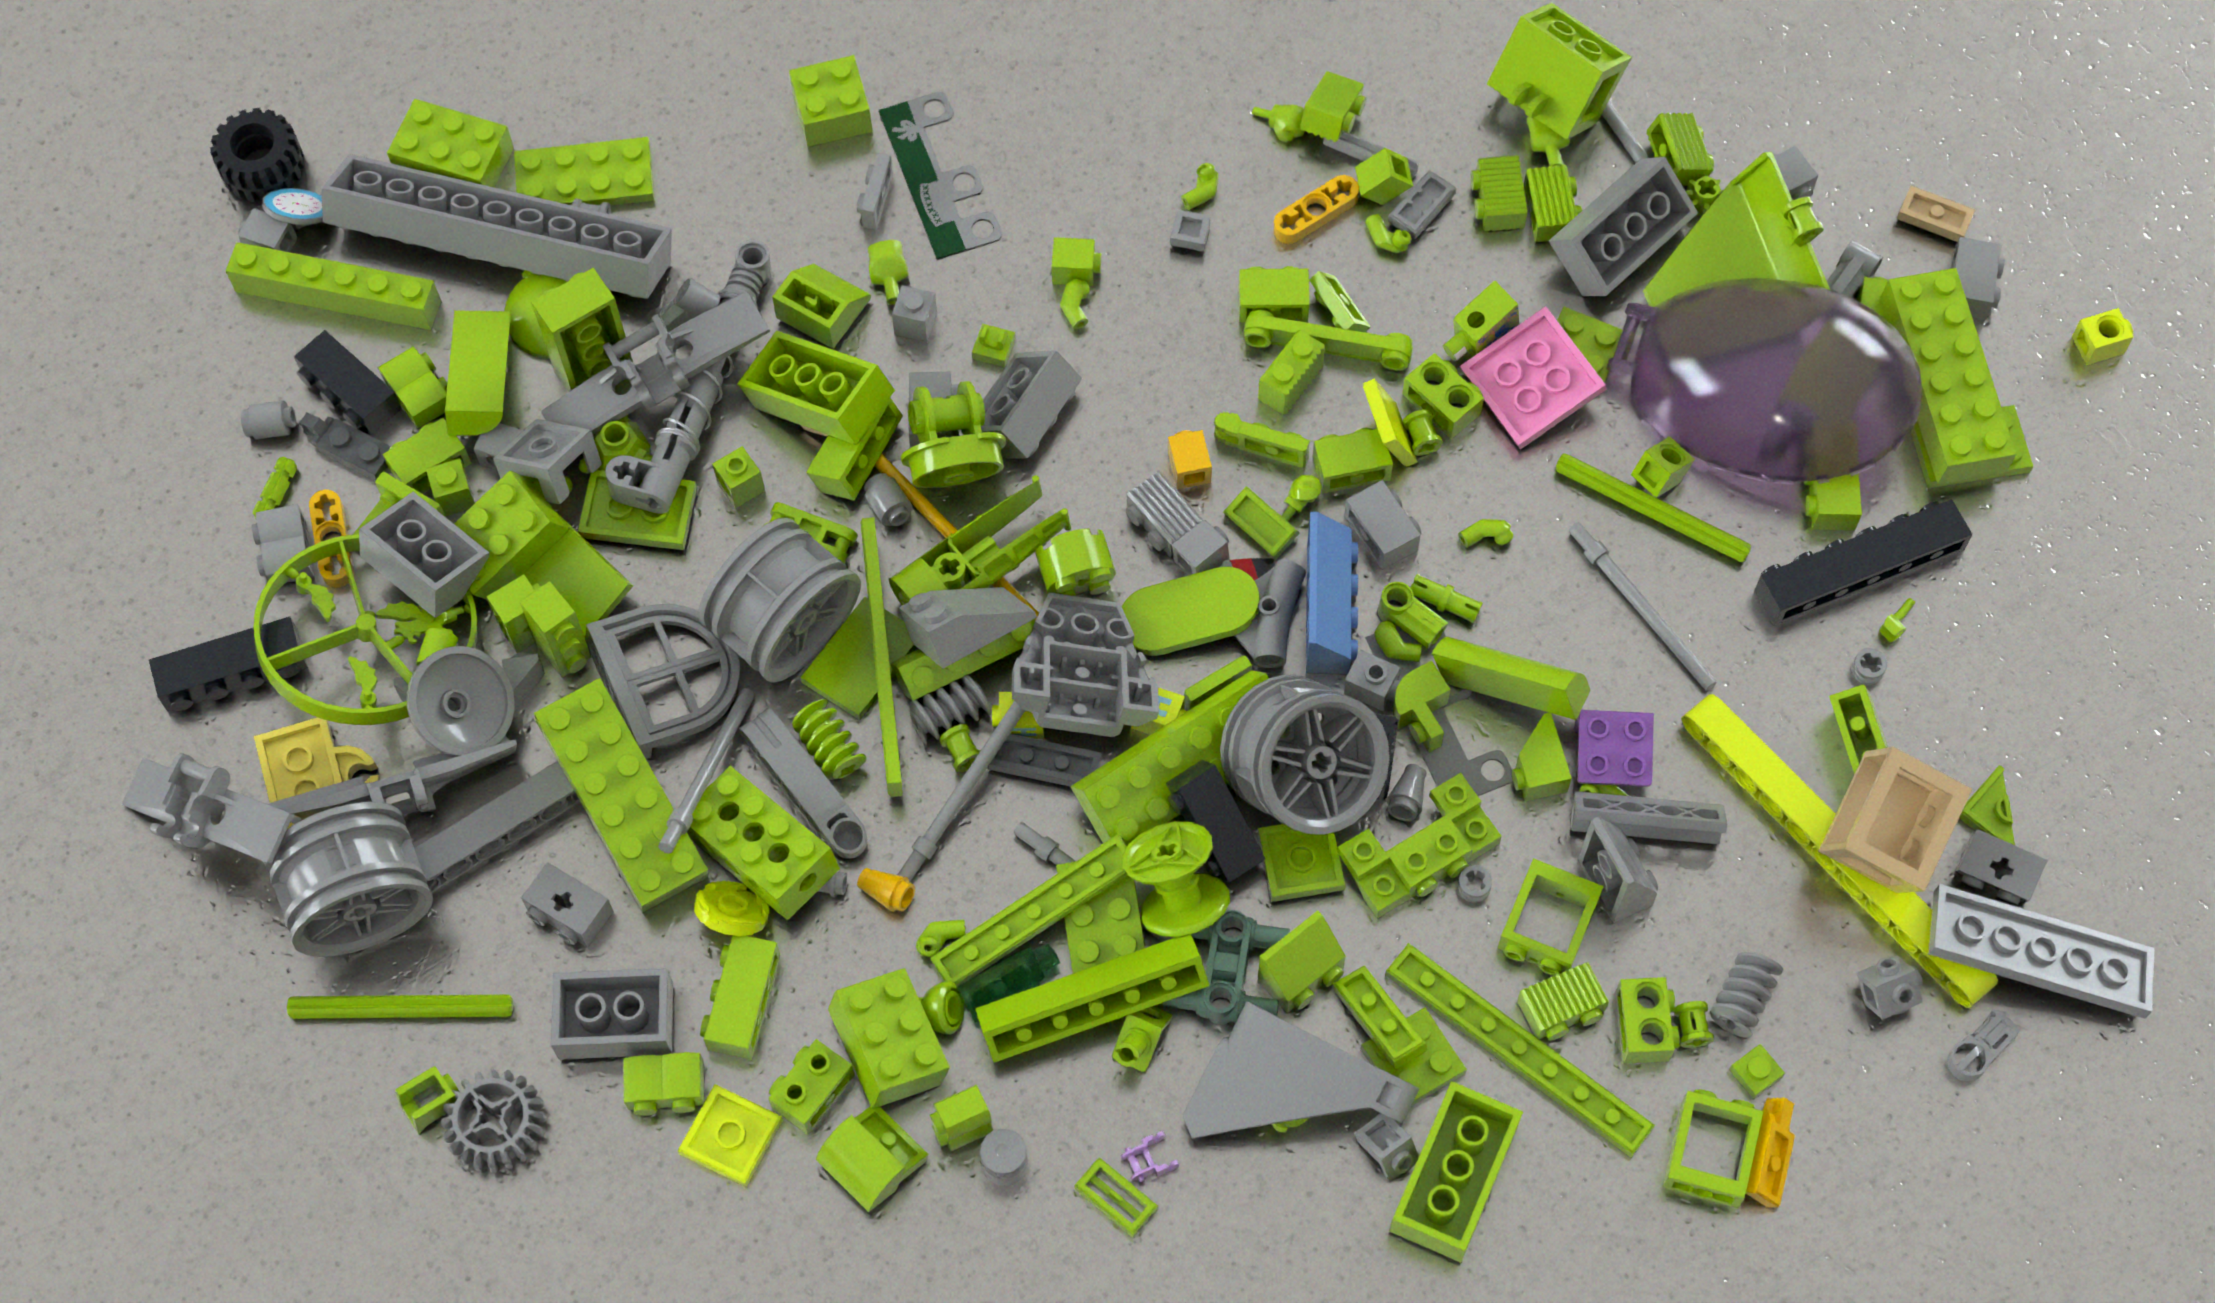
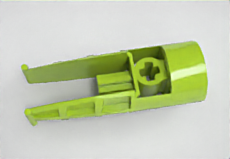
M1034 475L1032 477V484L1008 496L1004 501L987 512L978 515L972 522L956 533L950 534L889 578L890 587L902 606L908 603L915 595L929 591L992 588V585L1007 573L1017 569L1020 563L1031 556L1041 544L1044 547L1063 528L1066 531L1071 530L1068 510L1063 508L1002 549L996 545L992 536L1043 496L1039 477Z

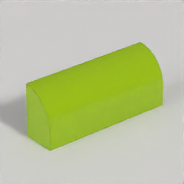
M454 310L445 406L447 435H480L493 430L500 423L503 416L511 311Z
M1443 638L1432 652L1440 674L1449 685L1577 720L1590 692L1587 678L1582 673L1455 638Z

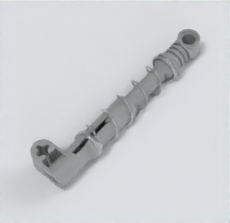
M749 240L740 244L736 249V262L725 288L717 293L720 296L718 305L747 291L758 309L756 300L762 286L771 278L770 253L764 243L757 240ZM727 356L730 361V369L726 375L722 376L720 374L726 360L724 358L688 379L691 385L674 395L677 401L670 417L663 419L666 427L660 429L656 435L655 445L657 448L651 462L626 455L617 456L609 461L605 473L610 496L615 501L659 514L669 511L688 463L694 460L700 451L699 437L701 432L706 430L711 424V408L713 404H716L722 398L721 385L723 378L728 377L733 371L734 365L730 356Z

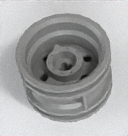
M787 517L779 518L767 523L750 535L719 568L702 597L699 607V620L707 629L712 630L718 639L725 642L741 656L754 670H758L764 679L774 683L782 681L801 670L827 645L850 615L860 593L861 580L854 571L847 569L841 560L834 557L821 546L807 531L800 529L794 520Z
M1282 675L1269 678L1254 686L1241 697L1229 714L1223 729L1220 747L1224 774L1237 796L1258 810L1272 815L1290 828L1306 834H1328L1340 831L1359 820L1372 807L1380 795L1387 778L1390 760L1387 736L1383 725L1372 710L1356 699L1334 691L1317 681L1298 675ZM1318 713L1322 714L1321 721H1319ZM1273 761V764L1277 770L1275 773L1271 774V765Z
M382 802L346 804L309 816L286 830L272 863L264 861V864L270 874V881L275 889L285 918L286 927L290 932L291 942L297 951L305 955L318 957L353 953L383 943L403 933L427 914L432 906L433 895L427 885L426 876L420 866L411 841L412 838L400 809Z

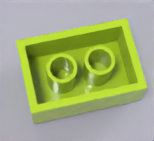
M414 98L387 151V155L391 164L495 188L514 150V146L506 125Z
M509 470L454 523L489 552V558L469 587V590L473 595L487 599L486 596L523 575L570 530L529 478Z
M905 968L835 991L828 1011L872 1109L941 1086L950 1066Z

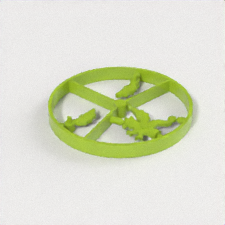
M359 534L325 540L297 553L286 561L265 585L256 605L253 626L256 652L265 676L277 692L297 708L324 720L350 725L385 724L409 717L407 701L376 708L377 697L373 690L378 680L375 676V669L369 667L367 661H359L351 656L348 658V662L355 674L356 684L362 687L360 695L361 708L339 707L315 700L293 688L275 671L356 639L363 642H372L408 685L413 674L393 652V649L402 645L405 639H408L410 644H416L417 640L414 637L420 638L421 634H426L428 628H438L453 633L451 629L443 628V625L457 620V615L465 611L469 613L471 620V632L466 647L476 649L477 614L474 599L469 589L463 597L466 605L455 609L452 606L436 618L420 605L418 608L413 603L406 604L403 601L397 604L388 603L386 608L378 610L375 614L373 611H364L347 556V552L360 551ZM340 554L359 613L356 624L267 658L261 643V627L264 615L275 594L290 578L296 579L297 592L303 595L309 594L312 597V604L320 610L325 621L330 622L332 612L336 610V605L333 602L334 594L329 593L327 587L312 584L311 577L305 572L299 575V571L319 560ZM375 618L397 620L395 622L397 629H394V634L397 636L385 642L377 633Z

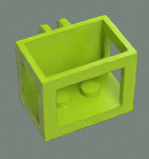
M1551 2L1520 17L1487 85L1509 99L1508 102L1513 106H1519L1525 110L1526 115L1530 118L1535 117L1567 140L1597 124L1632 57Z

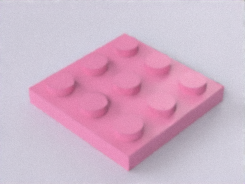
M1546 306L1460 366L1461 371L1469 382L1479 388L1484 397V402L1520 450L1607 390L1606 384Z

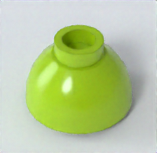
M954 982L938 983L931 987L924 997H918L934 1031L942 1034H953L957 1031L963 1020L964 1002L961 991Z

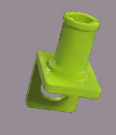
M1155 1006L1127 1015L1112 1057L1122 1066H1131L1145 1072L1148 1069L1160 1035L1170 1023L1173 1015ZM1142 1012L1153 1014L1159 1019L1148 1017Z

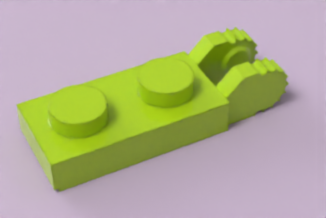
M1223 411V413L1220 412V414L1216 415L1214 436L1221 444L1225 443V445L1297 467H1306L1309 458L1310 440L1304 439L1301 435L1294 432L1283 433L1270 429L1262 423L1241 421L1239 415L1235 413L1229 414Z

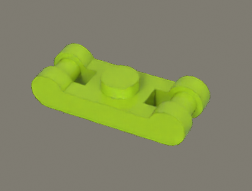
M780 502L774 503L770 511L772 517L769 522L785 517L794 520L800 529L807 531L814 540L844 564L848 558L846 552L849 546H854L858 538V534L851 528ZM828 536L836 539L834 546L825 543Z

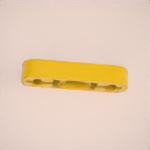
M1348 175L1336 176L1278 212L1274 218L1273 227L1276 239L1285 244L1296 243L1354 207L1358 201V182ZM1338 189H1341L1343 192L1349 190V196H1346L1344 193L1337 196ZM1318 203L1324 206L1326 211L1321 215H1312L1307 211V207ZM1286 222L1289 226L1295 223V229L1292 230L1289 227L1283 229V223Z
M327 489L316 492L309 501L314 543L322 542L323 537L331 531L339 532L341 536L349 535L345 509L339 495ZM330 502L332 506L329 507L332 520L326 521L322 509H324V503ZM347 552L348 560L354 576L355 571L353 565L352 552ZM340 554L317 561L319 572L327 585L340 588L349 584ZM337 556L342 567L339 569L340 574L333 575L331 572L334 570L331 557Z

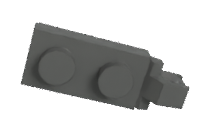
M306 413L299 422V425L303 428V433L313 437L310 440L311 444L316 446L320 453L373 480H376L387 468L388 465L383 454L389 451L390 445L329 416L323 421L317 416Z

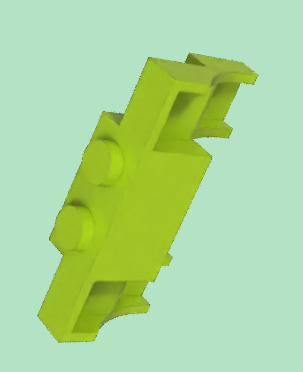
M1461 772L1430 791L1429 797L1443 817L1385 852L1369 828L1338 846L1337 853L1346 864L1361 891L1364 901L1377 919L1417 894L1423 897L1431 893L1438 886V881L1448 875L1451 878L1457 877L1463 869L1469 866V862L1500 844L1501 834L1482 810L1481 799Z

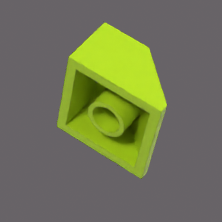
M1319 910L1260 955L1257 981L1273 999H1279V1006L1286 1014L1294 1007L1298 1010L1304 1008L1315 997L1314 992L1323 984L1327 987L1331 986L1344 974L1342 969L1344 968L1346 955Z

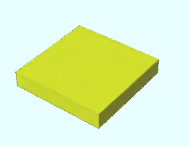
M1375 378L1363 383V389L1383 444L1404 466L1408 467L1417 463L1396 402Z
M714 1084L680 1145L678 1153L747 1187L778 1131L783 1118Z

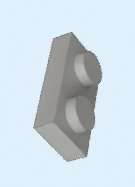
M877 153L874 165L868 166L865 183L868 185L866 193H860L857 202V213L861 214L864 228L877 229L893 176L891 155Z

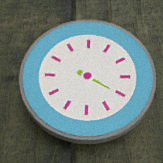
M288 188L269 192L263 198L262 207L269 216L283 222L296 224L297 229L309 224L323 222L322 195L303 189Z

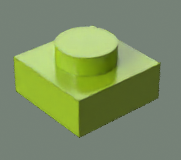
M1761 1043L1729 1068L1730 1072L1753 1099L1785 1075V1072Z

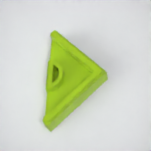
M1999 765L1966 802L1959 819L1973 830L1978 829L2015 845L2009 795L2007 796L2003 775L2004 768Z

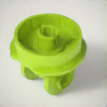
M970 381L960 382L957 395H950L944 399L942 397L931 398L930 392L925 386L915 388L913 401H910L908 404V421L914 435L917 434L920 444L909 448L901 454L902 464L910 467L914 486L942 488L967 484L995 475L1004 468L1001 449L1006 445V438L1000 433L982 432L981 426L985 423L984 402L982 396L976 393ZM962 430L963 433L961 436L937 438L938 432Z

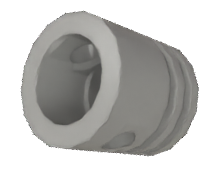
M1003 1128L993 1130L986 1135L981 1143L980 1157L983 1172L988 1180L1001 1186L1012 1185L1021 1180L1026 1173L1028 1164L1026 1146L1021 1136L1013 1130Z

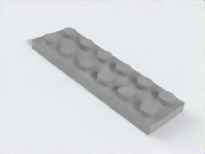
M1939 884L1934 890L1929 955L2144 1019L2152 1013L2155 948Z

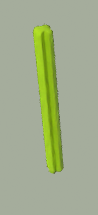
M1566 453L1562 454L1557 461L1556 471L1739 562H1744L1751 551L1749 543Z
M509 994L292 996L288 998L287 1015L292 1019L509 1017L513 1012V998Z

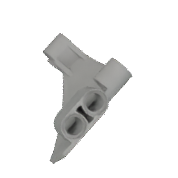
M1246 1001L1230 1036L1223 1038L1215 1049L1183 1114V1118L1193 1139L1263 1125L1372 1108L1403 1123L1419 1088Z

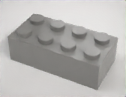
M1665 157L1644 158L1634 164L1554 235L1549 242L1582 296H1607L1697 215L1698 211Z

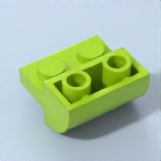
M870 1106L857 1117L850 1115L824 1142L815 1160L870 1212L893 1194L902 1180L923 1165L929 1154L881 1107L872 1109Z

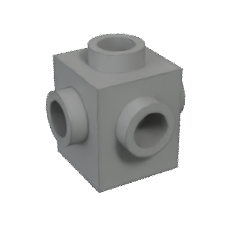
M1899 956L1881 959L1876 965L1857 972L1864 1004L1881 1019L1894 1014L1905 1013L1909 1008L1923 1003L1920 991L1923 981L1919 971L1915 966H1910Z

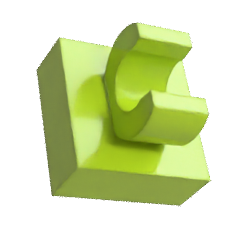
M982 323L972 350V359L1005 368L1016 339L1015 332Z

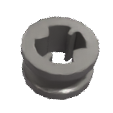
M1865 648L1856 655L1851 670L1857 681L1862 684L1871 685L1881 680L1888 663L1881 651L1874 648ZM1865 660L1870 665H1877L1874 672H1871L1869 668H1862Z
M1479 865L1466 867L1459 876L1458 893L1468 902L1476 903L1483 901L1490 893L1492 886L1491 874L1487 869ZM1472 877L1473 881L1475 877L1482 880V890L1477 891V887L1474 888V891L1470 890L1467 887L1468 878Z

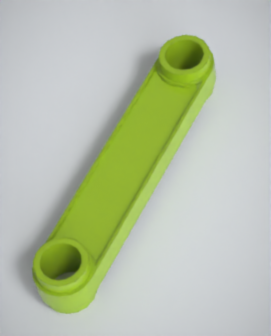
M1265 310L1251 311L1246 319L1243 331L1244 341L1247 344L1257 348H1264L1270 346V344L1285 347L1294 334L1301 330L1324 344V354L1377 362L1393 371L1407 369L1413 352L1412 339L1402 333H1390L1383 336L1276 318L1272 313Z

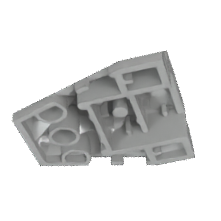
M1049 592L1036 618L1033 630L1024 643L1023 651L1013 666L1012 699L1024 711L1032 712L1040 727L1108 737L1119 735L1123 725L1138 727L1157 719L1159 714L1158 685L1154 677L1148 678L1144 669L1146 659L1143 652H1136L1132 643L1135 635L1120 603Z

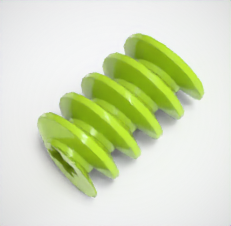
M821 699L801 709L794 717L792 727L795 732L799 733L801 742L807 745L808 753L814 756L815 764L821 768L827 779L844 778L858 770L866 762L867 757L865 754L853 756L859 750V744L856 742L848 743L852 738L851 732L848 730L840 732L845 726L844 721L841 719L834 720L837 716V710L835 708L825 709L828 700Z

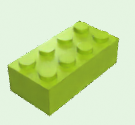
M594 267L584 273L575 274L568 282L553 290L543 292L537 299L531 302L554 372L568 392L612 365L602 345L609 342L612 346L626 338L616 300ZM630 352L619 358L621 362L625 359H630L633 362Z
M777 330L737 383L756 409L855 445L895 391L878 365Z
M1451 1081L1393 1216L1389 1231L1461 1263L1518 1128L1523 1111Z

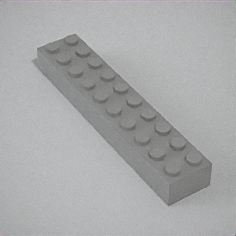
M349 154L321 188L323 223L335 225L341 229H352L369 233L375 237L398 240L405 244H416L433 248L439 252H450L466 256L469 259H480L497 263L503 267H514L537 275L543 274L561 278L567 282L575 274L584 273L594 267L609 290L625 293L635 298L642 297L648 299L671 264V228Z

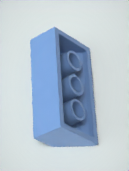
M1310 512L1307 538L1306 673L1348 674L1351 661H1355L1358 656V640H1351V628H1357L1358 607H1351V596L1358 595V574H1351V563H1358V542H1352L1351 528L1319 512Z

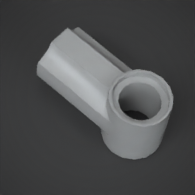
M1853 240L1849 243L1837 263V268L1827 280L1835 300L1834 309H1845L1860 289L1864 277L1872 278L1883 257Z
M688 278L678 290L675 298L662 308L659 316L667 330L671 331L688 320L718 306L720 296L692 278Z

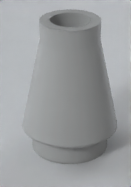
M1409 764L1405 767L1404 773L1386 800L1390 815L1402 821H1412L1416 818V815L1422 812L1424 781L1427 774L1424 768L1415 764Z

